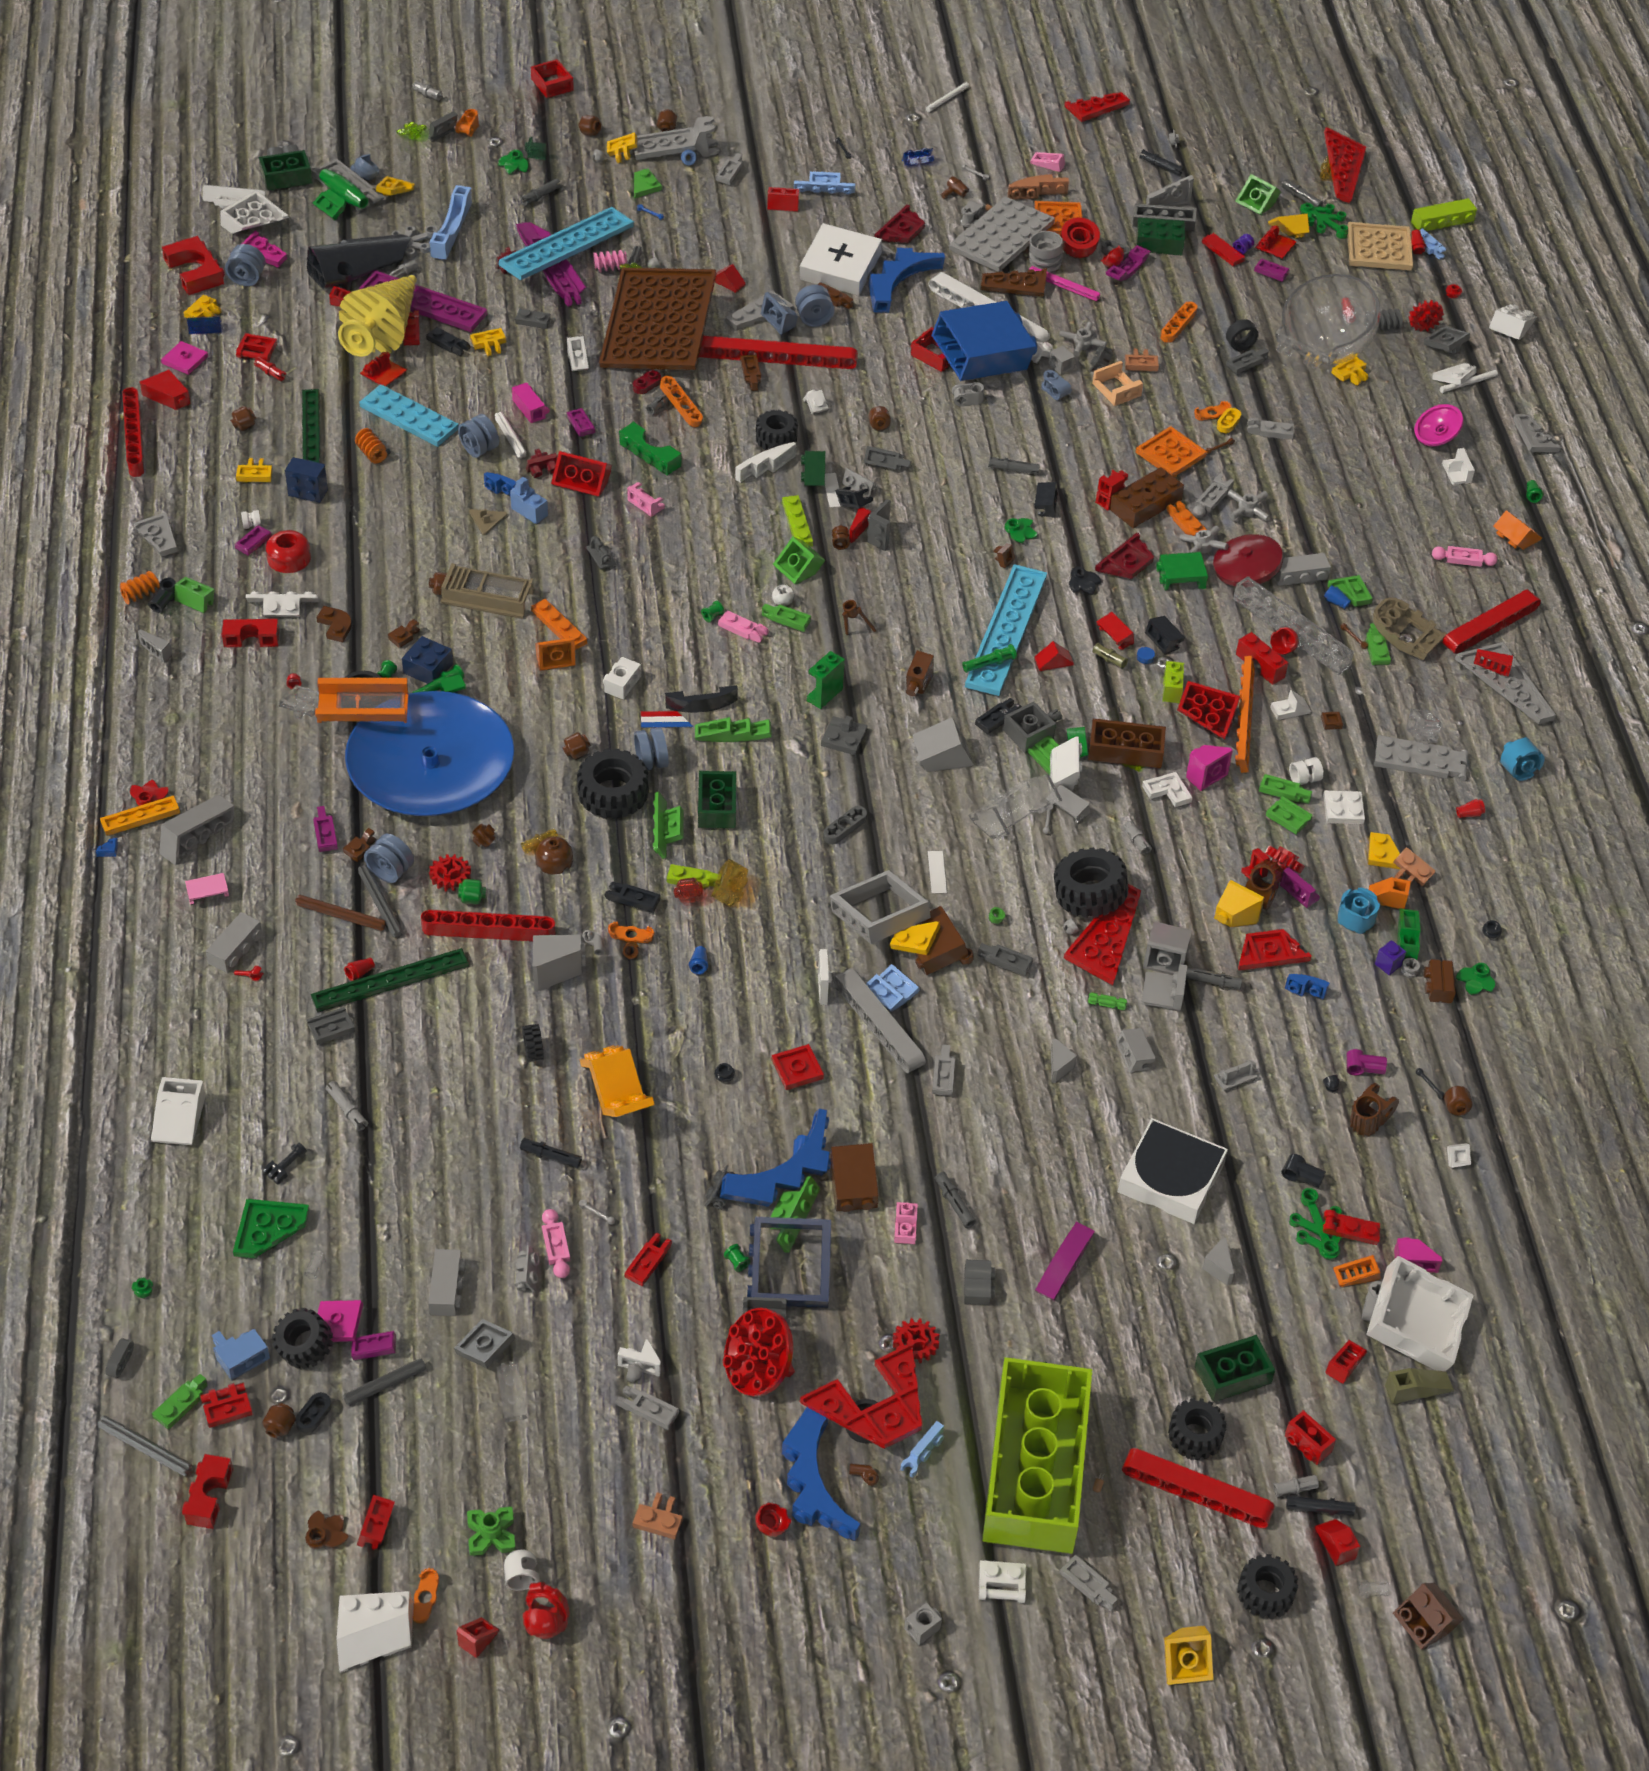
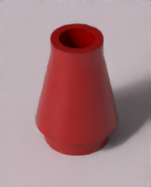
M1413 230L1411 232L1412 251L1414 254H1421L1425 252L1426 244L1421 231Z
M1474 799L1460 807H1456V813L1458 818L1479 817L1485 814V806L1482 799Z
M370 957L349 962L344 967L345 975L350 981L358 980L375 968V963Z

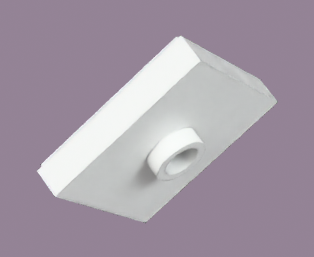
M820 949L818 965L819 1003L827 1005L828 986L832 981L831 971H828L827 949Z

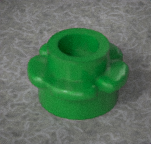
M142 1277L132 1284V1290L139 1298H146L152 1293L153 1282L150 1279L147 1280L145 1277Z

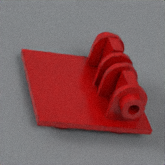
M1274 225L1261 238L1255 248L1283 259L1297 241L1279 235L1280 228Z
M386 351L382 352L379 357L372 359L370 363L364 365L363 371L360 374L386 387L404 374L407 369L390 361V353Z

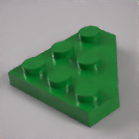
M246 1199L233 1249V1256L256 1258L305 1228L310 1211L309 1205Z

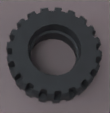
M616 748L614 750L604 749L603 752L597 751L593 753V756H588L581 763L577 772L579 801L587 811L591 810L592 814L596 816L601 815V818L605 819L607 817H612V819H617V817L625 818L630 813L631 815L636 813L637 808L641 809L647 801L649 793V776L645 763L641 759L639 760V757L635 754L631 755L629 751H620V749ZM607 780H620L626 783L616 788L600 785V783Z
M1094 847L1084 850V848L1079 849L1078 852L1073 851L1069 853L1068 857L1065 856L1055 868L1054 883L1058 903L1067 912L1071 911L1075 916L1082 915L1084 918L1093 916L1095 918L1102 914L1104 916L1108 915L1110 911L1114 912L1128 896L1129 887L1126 865L1118 855L1111 851L1107 852L1103 848L1095 849ZM1087 881H1101L1095 884H1082Z

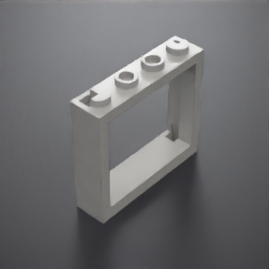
M889 870L830 895L832 912L870 944L931 918L929 901ZM889 889L910 905L875 922L869 921L852 906Z

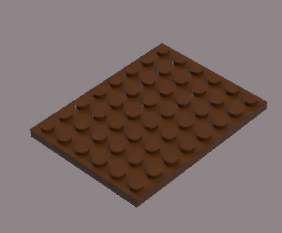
M622 268L599 361L600 368L696 370L717 275L716 269Z

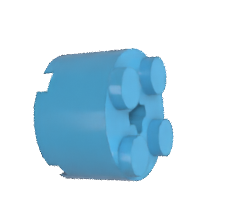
M1525 737L1514 742H1507L1504 745L1500 763L1514 778L1524 781L1533 777V772L1537 769L1540 770L1542 768L1545 758L1529 738Z
M1358 888V890L1348 889L1345 891L1338 909V923L1358 934L1365 933L1376 922L1380 907L1377 896L1365 888Z

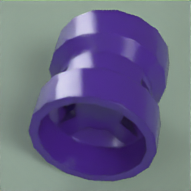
M1245 233L1234 241L1233 248L1244 254L1254 246V239L1251 235Z

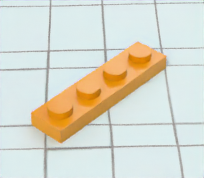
M173 795L102 817L100 821L106 836L180 814V809Z

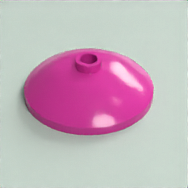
M1437 405L1426 410L1418 418L1414 432L1420 443L1427 446H1440L1450 442L1459 434L1463 427L1464 418L1461 411L1453 405Z

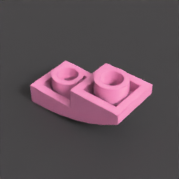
M897 1202L894 1243L915 1244L918 1204Z

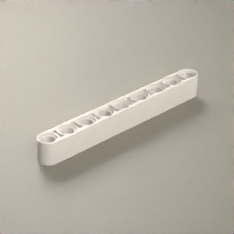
M943 272L928 282L929 288L933 292L961 308L995 303L994 300ZM1021 316L1023 326L1030 336L1032 335L1036 341L1042 343L1049 340L1050 336L1047 330Z

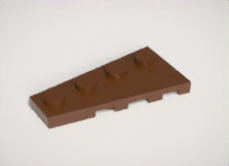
M1042 268L1041 271H1034V269L1027 270V272L1012 271L1004 274V272L983 273L981 290L1044 297L1047 268Z

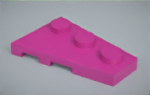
M256 230L242 243L259 249L264 255L266 263L279 267L287 259V254L276 245H271L268 239L259 236Z

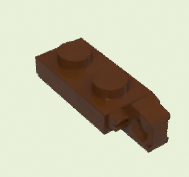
M820 282L817 284L827 289L835 307L843 306L849 310L853 307V298L824 283Z
M740 356L744 380L746 383H750L751 391H757L758 382H761V372L757 356Z

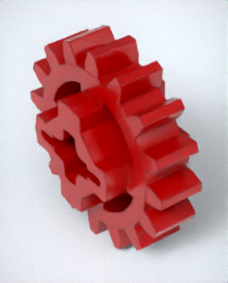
M1424 300V304L1419 302L1418 307L1413 306L1414 311H1410V316H1408L1411 327L1422 332L1424 329L1426 331L1429 328L1435 329V325L1439 326V321H1443L1442 316H1444L1442 306L1437 301L1434 303L1433 300H1430L1427 303Z
M1269 846L1265 852L1274 862H1278L1279 866L1281 865L1282 870L1289 867L1301 874L1305 867L1297 861L1299 859L1298 856L1279 846L1278 850Z
M446 854L444 859L439 856V861L434 860L433 866L429 867L430 880H432L433 885L437 884V889L444 887V891H447L448 888L455 891V887L459 888V883H462L464 879H471V866H469L468 860L464 861L462 856L456 858V854L452 857Z
M910 1318V1323L907 1324V1322L902 1321V1327H896V1333H893V1348L897 1350L905 1346L904 1344L907 1345L912 1342L914 1360L918 1359V1362L922 1363V1358H925L929 1361L930 1356H935L936 1350L939 1349V1333H936L935 1326L929 1327V1321L923 1324L921 1318L918 1319V1322H914L913 1318Z

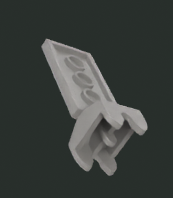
M710 116L699 117L696 119L694 127L637 136V148L634 149L636 160L670 154L674 155L683 153L685 150L695 151L696 149L703 157L718 154L720 152L719 148H709L718 144V140L712 139L711 133L716 130V126L707 125L715 121L714 118Z

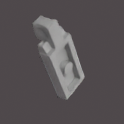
M736 153L733 159L728 158L717 173L716 181L730 185L743 166V154Z
M942 1045L941 1055L935 1056L932 1094L952 1096L955 1058L954 1056H949L950 1045Z
M1077 1555L1060 1569V1574L1092 1602H1095L1097 1605L1102 1604L1109 1611H1112L1117 1606L1118 1599L1112 1594L1113 1590L1109 1587L1110 1583Z

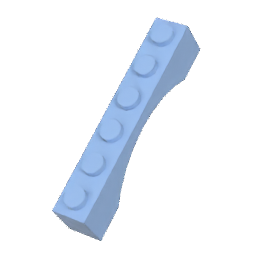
M455 186L445 222L438 232H434L430 240L432 258L447 259L472 204L471 187Z

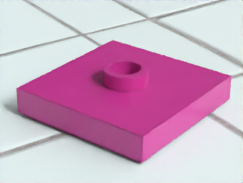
M180 341L161 359V363L189 375L208 357V352Z
M361 1300L320 1301L318 1314L330 1326V1331L333 1333V1338H331L333 1342L355 1341L363 1302Z

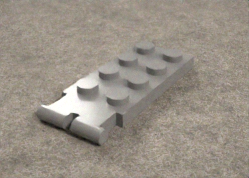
M338 159L312 170V176L323 185L325 184L319 178V174L323 169H329L345 177L356 185L369 199L366 207L370 206V203L374 204L384 199L382 193H376L373 186ZM355 206V209L357 211L362 210L361 208Z
M1381 735L1377 737L1374 766L1441 778L1451 776L1459 778L1460 781L1466 780L1467 750L1460 752L1451 750V747Z

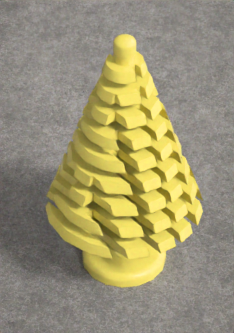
M414 275L359 289L347 294L343 298L344 300L341 301L339 306L343 309L339 311V320L343 324L339 328L338 337L341 345L347 352L354 356L363 357L368 356L371 352H375L376 349L381 353L386 351L392 353V349L396 351L400 347L404 339L412 297L414 295L413 291H415V283L417 282Z

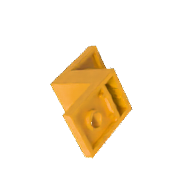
M612 1045L603 1048L604 1052L592 1051L584 1054L585 1058L579 1059L581 1067L590 1068L603 1115L618 1117L655 1105L653 1097L646 1096L642 1092L629 1048Z

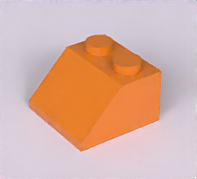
M1507 510L1493 526L1498 530L1496 534L1503 539L1507 537L1509 539L1508 543L1515 549L1520 547L1524 550L1542 539L1540 535Z
M574 637L535 643L540 671L575 665Z

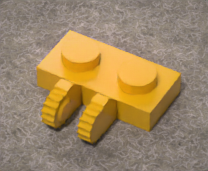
M635 133L607 141V153L609 156L615 155L618 163L622 162V152H624L625 159L629 160L631 158L629 150L637 148V135Z
M203 294L184 311V317L198 323L202 318L213 320L215 314L219 315L222 310L217 306L216 299Z
M501 328L470 335V340L475 350L484 348L487 356L492 354L490 346H494L496 353L500 354L501 347L499 344L506 343V337Z
M1356 356L1333 367L1331 372L1341 381L1350 378L1351 383L1354 385L1361 384V380L1366 381L1369 377L1364 371L1367 364Z
M249 458L248 465L237 466V482H271L273 468L272 465H264V458H259L258 465H254L253 458Z

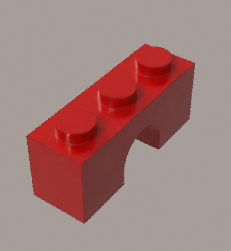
M223 619L222 640L224 648L242 647L243 641L248 637L258 638L260 647H278L280 633L278 619Z
M1250 632L1238 640L1236 655L1243 661L1245 656H1252L1253 661L1257 660L1261 666L1260 675L1269 683L1274 685L1286 677L1289 662L1254 633Z
M204 1454L202 1462L198 1463L195 1482L192 1481L189 1488V1500L184 1502L182 1508V1515H184L187 1525L209 1529L214 1528L220 1507L217 1498L209 1497L207 1493L214 1488L227 1489L234 1470L231 1458Z

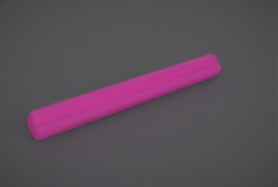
M1034 266L1030 267V269H1034V271L1042 270ZM1047 272L1046 282L1094 301H1098L1100 298V293Z

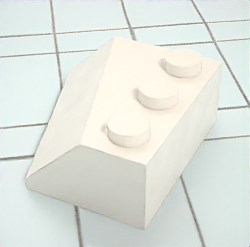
M254 191L220 211L221 226L231 234L289 218V215L258 191Z
M409 1591L339 1596L337 1650L340 1673L348 1671V1668L360 1664L362 1666L367 1664L369 1660L374 1658L386 1657L412 1647L414 1604Z

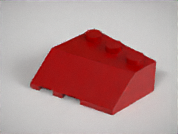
M1188 681L1177 710L1225 740L1235 718L1240 696Z

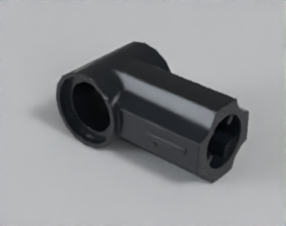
M173 578L162 579L159 590L148 602L149 608L154 612H162L170 601L175 600L176 582Z
M1290 1154L1281 1174L1289 1181L1300 1180L1319 1188L1326 1171L1307 1164L1305 1159L1298 1154Z

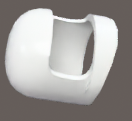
M515 1550L506 1556L504 1573L507 1588L514 1591L527 1590L531 1583L540 1582L539 1573L533 1570L537 1565L536 1557L528 1550Z

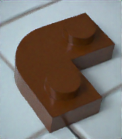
M323 606L316 617L317 623L330 626L326 633L327 639L342 643L345 641L352 628L351 618L348 613L340 609Z

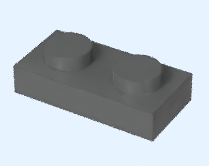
M519 309L515 318V324L547 329L551 320V314Z

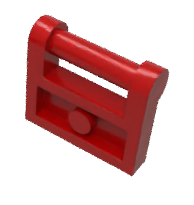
M245 333L236 350V357L253 359L261 357L265 361L270 362L271 355L277 345V339Z

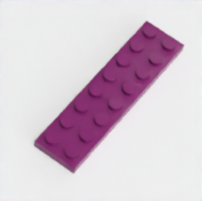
M375 271L359 289L399 278ZM415 284L410 307L411 312L419 310V314L468 332H472L488 314L486 308Z

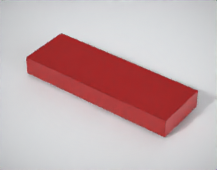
M1215 233L1202 238V243L1231 266H1236L1245 261L1244 255Z

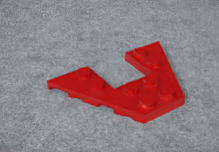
M912 1342L875 1360V1367L894 1391V1395L861 1411L841 1382L836 1379L801 1396L800 1403L883 1449L921 1431L922 1418L920 1415V1401L918 1398Z

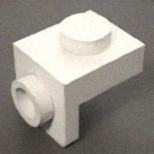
M1036 341L1037 352L1031 359L1034 363H1038L1042 356L1050 357V351L1053 350V346L1050 343Z
M822 390L808 391L803 398L804 402L808 403L811 414L828 409Z

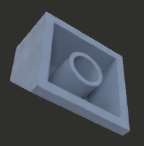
M770 292L765 293L760 314L781 335L796 327L798 319L796 312L791 310L778 295Z

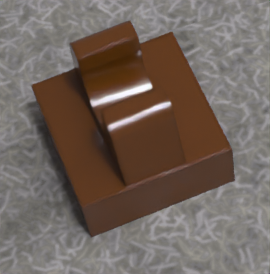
M1006 543L1004 546H997L993 550L994 553H997L995 560L999 562L1000 567L1006 568L1015 560L1012 544Z

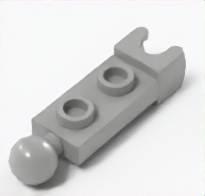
M1219 474L1208 489L1197 499L1196 505L1192 510L1193 516L1202 518L1206 511L1210 513L1228 495L1229 490L1233 489L1234 480L1230 479L1224 482L1221 480L1223 475Z

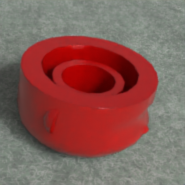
M1077 217L1069 219L1064 223L1060 233L1062 237V250L1075 258H1085L1092 255L1099 243V228L1093 221L1086 218Z
M283 530L275 533L267 541V562L277 572H298L308 566L311 561L310 544L307 538L297 531Z

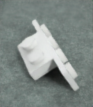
M204 185L203 201L214 202V205H219V208H226L254 191H258L265 197V190Z
M251 592L246 594L248 602H263L264 617H300V602H319V596L314 592H304V594H297L296 592H287L286 594H279L278 592H269L268 594Z

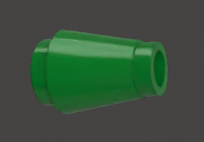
M1530 480L1527 483L1526 497L1532 503L1539 502L1543 497V491L1535 480Z

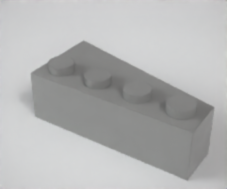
M217 795L161 824L160 855L174 865H177L181 862L179 858L184 854L190 855L193 852L192 848L197 844H204L208 841L207 839L210 834H217L233 821L234 805L220 795Z

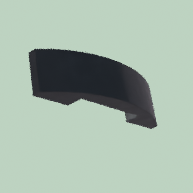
M737 685L719 687V693L684 696L683 691L665 693V707L667 709L688 713L721 709L738 700Z

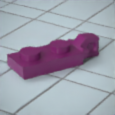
M324 806L317 807L318 817H314L313 822L319 852L336 850L338 846L333 818L331 815H326Z

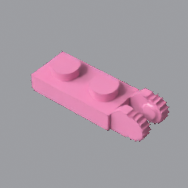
M728 610L718 620L720 627L759 643L763 640V636H766L769 632L768 628L762 624L752 622Z

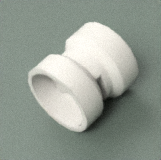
M253 510L251 513L247 511L241 512L243 529H249L251 526H261L259 510Z

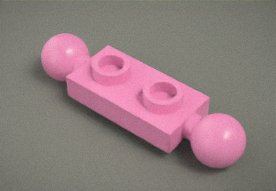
M1438 546L1432 551L1434 559L1442 560L1445 557L1447 558V563L1481 567L1483 562L1487 566H1494L1498 561L1495 553L1490 552L1483 555V550L1448 546L1447 551H1445L1443 547Z
M547 1209L542 1214V1221L546 1224L542 1225V1233L549 1265L555 1264L553 1273L556 1277L565 1278L570 1273V1267L566 1263L570 1262V1254L563 1222L557 1223L559 1219L558 1213L553 1209Z

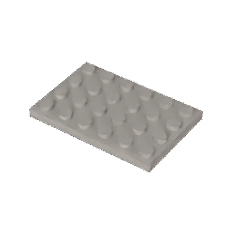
M1005 196L949 244V250L1000 272L1030 245L1032 235L1048 230L1055 223V218Z

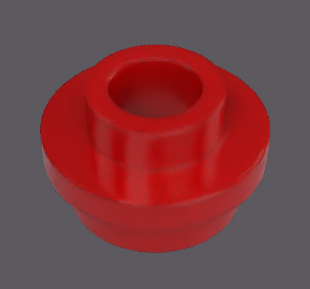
M1457 284L1447 286V296L1453 299L1458 298L1462 293V288Z

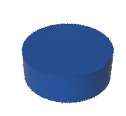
M1149 647L1138 649L1136 658L1140 663L1150 664L1154 661L1155 652Z

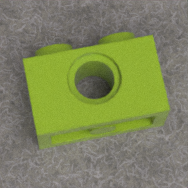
M1166 661L1162 702L1180 703L1183 691L1184 663Z

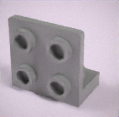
M1179 964L1178 972L1174 971L1173 976L1146 972L1142 1004L1181 1010L1187 965Z

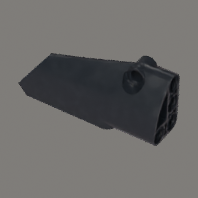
M398 234L342 240L337 244L309 246L307 250V272L323 290L333 289L334 286L350 290L353 280L401 262L411 237Z

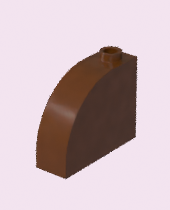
M942 906L930 911L931 918L916 924L921 925L936 921L940 923V929L928 954L915 953V963L918 969H923L926 975L968 956L965 942Z

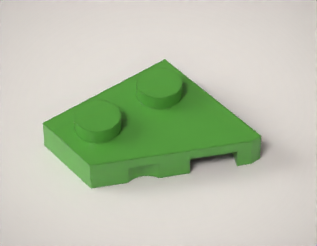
M649 169L634 172V198L662 190V185Z
M1360 575L1328 580L1327 586L1329 588L1332 585L1334 587L1337 586L1351 600V604L1355 607L1372 604V597Z

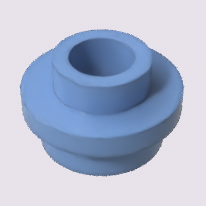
M685 150L681 155V160L685 165H692L696 161V154L692 150ZM688 154L690 155V160L686 159Z

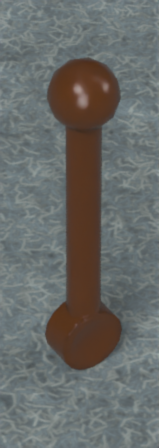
M1230 438L1227 442L1206 448L1207 454H1211L1212 451L1228 444L1232 445L1235 440Z
M1341 624L1342 630L1348 632L1360 644L1362 649H1367L1368 643L1362 642L1347 628V624Z

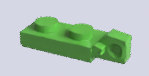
M764 604L762 607V616L803 632L811 621V615L780 604L778 606Z
M1370 623V628L1366 634V643H1368L1367 648L1372 665H1390L1391 659L1386 640L1377 630L1375 624Z
M1264 774L1259 787V792L1277 797L1283 796L1295 802L1309 804L1312 797V791L1304 789L1300 786V783Z
M199 1374L191 1382L187 1381L152 1413V1417L169 1430L201 1400L202 1390L208 1386L207 1379Z

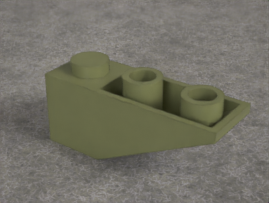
M1416 1368L1389 1372L1385 1384L1392 1404L1454 1392L1446 1371Z

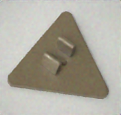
M487 509L469 510L482 535H486L507 516V513L502 511H489Z

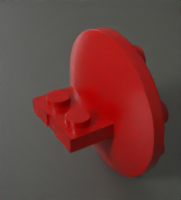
M755 1308L744 1313L730 1327L725 1344L723 1366L726 1369L731 1384L739 1392L749 1396H764L774 1391L785 1377H791L795 1373L792 1366L793 1338L786 1320L774 1310Z

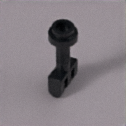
M301 1143L293 1144L291 1146L292 1152L278 1165L271 1161L263 1168L262 1172L268 1175L276 1184H280L288 1176L284 1170L298 1157L303 1159L306 1156L307 1150Z

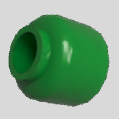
M464 879L462 883H459L458 898H461L462 903L480 904L481 898L486 897V887H482L481 880Z

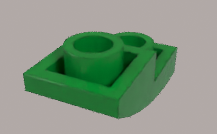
M1085 727L1066 728L1068 741L1074 737H1079V743H1082L1080 758L1087 756Z

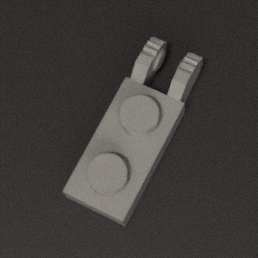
M1259 418L1248 419L1247 431L1249 434L1293 439L1294 424L1265 421Z
M629 1386L624 1387L623 1393L634 1401L632 1402L622 1396H619L615 1401L621 1408L630 1410V1412L669 1430L679 1414L678 1408L642 1390L638 1391Z

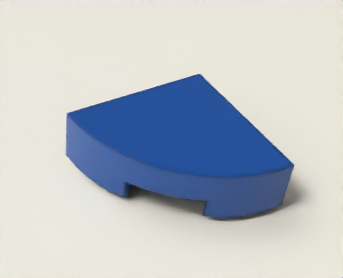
M118 838L109 839L102 846H98L96 856L116 857Z

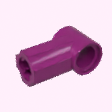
M1351 1049L1346 1053L1347 1073L1353 1076L1361 1075L1364 1072L1385 1074L1387 1058L1365 1055L1362 1050Z

